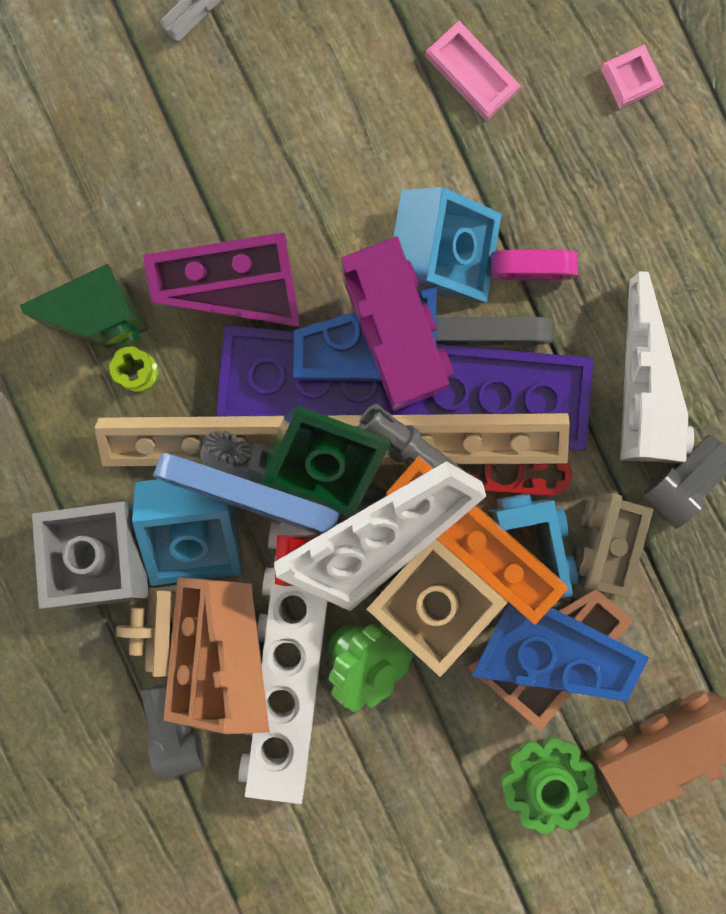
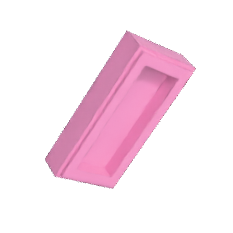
M460 21L426 50L425 57L485 121H488L520 91L521 86Z

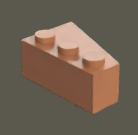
M177 578L164 721L222 734L270 733L251 583Z
M704 690L695 692L680 702L682 708L668 716H665L663 713L652 716L639 726L641 731L626 740L623 736L614 738L600 747L599 751L601 754L594 757L592 761L618 807L628 819L683 795L681 788L704 774L707 775L710 782L725 776L721 768L726 765L725 698L712 691L708 693Z

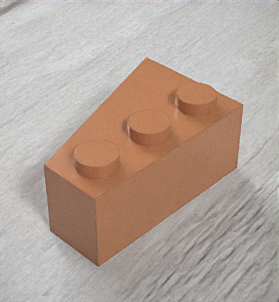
M592 590L559 610V612L615 640H618L634 621L598 590ZM479 660L470 664L466 668H468L473 673ZM479 678L539 731H542L573 694L567 691Z

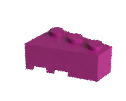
M285 232L143 255L151 302L301 326Z
M398 236L341 257L343 283L393 411L447 391L450 385L448 377L454 375L452 365L445 349H437L432 332L436 331L432 314L427 304H421L416 287H419L414 268L410 260H406Z

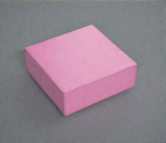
M645 44L603 63L601 71L620 109L660 91L664 86Z

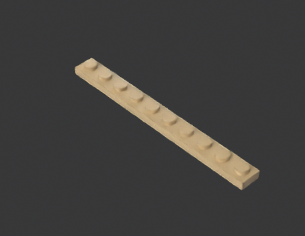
M568 413L391 415L404 425H413L421 432V438L456 464H547L568 462L570 426ZM362 415L328 417L358 427L361 424L359 421ZM284 416L98 418L95 425V433L102 466H157L161 453L172 454L204 465L200 458V452L209 433L213 432L215 434V431H220L223 434L224 431H227L228 436H232V433L236 434L235 439L241 437L247 443L254 444L256 441L271 447ZM387 450L380 465L406 464L403 461L396 462L388 455Z

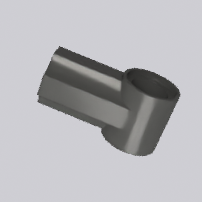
M711 435L705 436L693 448L691 454L686 455V462L678 463L674 468L670 467L646 488L642 496L675 529L681 527L705 504L703 498L726 476V445Z
M167 683L141 691L151 735L148 746L150 763L157 781L205 770L204 751L197 729L163 720Z

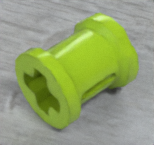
M133 346L123 347L116 351L114 358L109 364L110 375L113 380L133 392H144L152 388L159 375L158 365L155 360L147 353ZM132 360L144 365V368L137 371L138 379L136 380L125 374V371L131 369L130 361Z

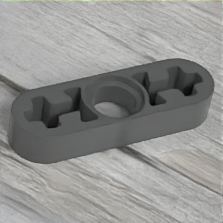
M436 317V344L546 345L553 343L551 318Z

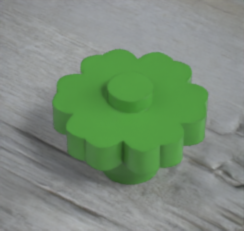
M371 624L365 629L353 625L341 627L333 634L328 643V653L331 655V660L334 664L329 675V681L334 685L331 695L343 707L349 708L352 712L360 710L365 704L370 708L376 706L381 700L392 693L395 681L400 680L406 675L413 658V652L383 624L379 628L375 624Z
M555 735L546 737L542 745L532 739H527L519 748L509 754L508 761L512 770L505 772L500 779L504 790L503 800L509 809L518 811V818L522 826L528 829H535L541 834H549L556 824L564 830H572L579 821L588 817L590 808L586 799L593 797L598 792L597 782L594 779L595 769L589 761L580 758V751L573 742L562 740Z

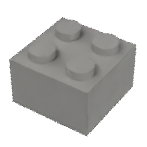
M123 501L32 514L39 609L65 610L149 599L147 572L132 524L133 504Z

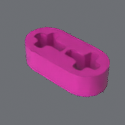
M501 250L491 253V278L562 281L578 277V253L575 251Z

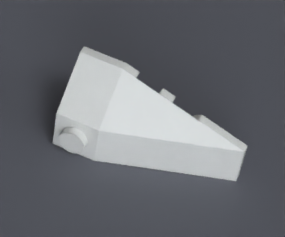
M639 271L629 281L620 460L682 463L686 462V454H691L693 450L694 429L692 426H688L687 408L649 272Z

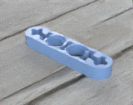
M161 453L153 477L168 484L318 535L335 527L339 517L338 512L320 504L168 453Z

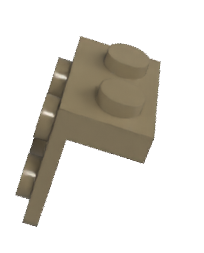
M614 493L596 494L595 501L589 500L585 506L581 521V527L587 529L582 547L576 545L572 553L578 574L577 584L629 599L654 509L622 500V495Z

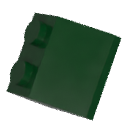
M105 264L20 305L24 315L49 329L106 349L114 347L116 351L136 344L141 340L139 334L149 330L126 281L109 264Z
M296 405L284 416L270 447L262 485L320 504L340 514L352 517L356 513L390 447L391 439Z

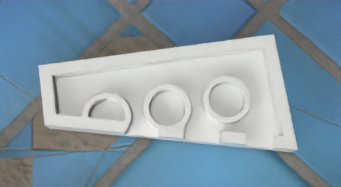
M446 461L275 561L276 578L351 611L486 497L483 483Z

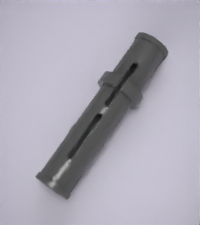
M379 404L370 406L360 418L359 422L361 424L358 425V428L391 439L388 455L396 462L403 461L407 465H411L420 455L433 468L447 461L464 471L459 465L421 438V432L413 425L406 426L399 422Z

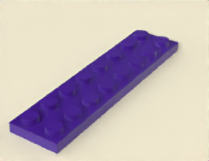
M225 325L216 417L285 416L296 405L325 416L363 415L374 404H379L390 415L568 413L570 423L568 450L585 451L594 358L436 344L438 350L445 349L454 373L453 376L448 377L450 385L447 391L393 411L382 381L294 380V331Z

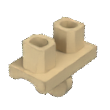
M148 588L147 625H144L145 608H131L130 625L117 626L116 636L130 638L129 655L134 656L143 655V641L146 638L145 671L152 672L153 677H168L171 649L169 631L170 623H173L176 594L164 588Z

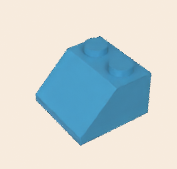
M444 187L401 190L394 237L398 236L405 258L410 260L419 284V287H416L417 292L437 286L436 295L487 303L491 281V253L496 252L502 214Z
M159 479L135 482L132 524L151 586L177 583L178 577L214 579L242 575L235 506L179 488Z

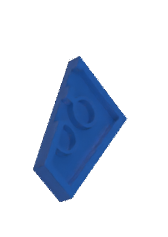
M437 286L421 290L418 293L421 304H427L435 326ZM348 313L294 330V380L382 381L355 313ZM434 331L432 335L436 343V331Z
M508 602L471 677L512 682L520 685L543 687L628 702L649 657L553 608H550L538 623L534 625Z

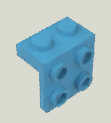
M524 494L497 499L498 508L487 510L488 516L504 530L536 524L544 565L568 585L569 589L561 597L573 596L571 585L578 583V574L573 556H566L562 537L568 536L569 531L563 508L556 509L554 500L531 501L530 495Z

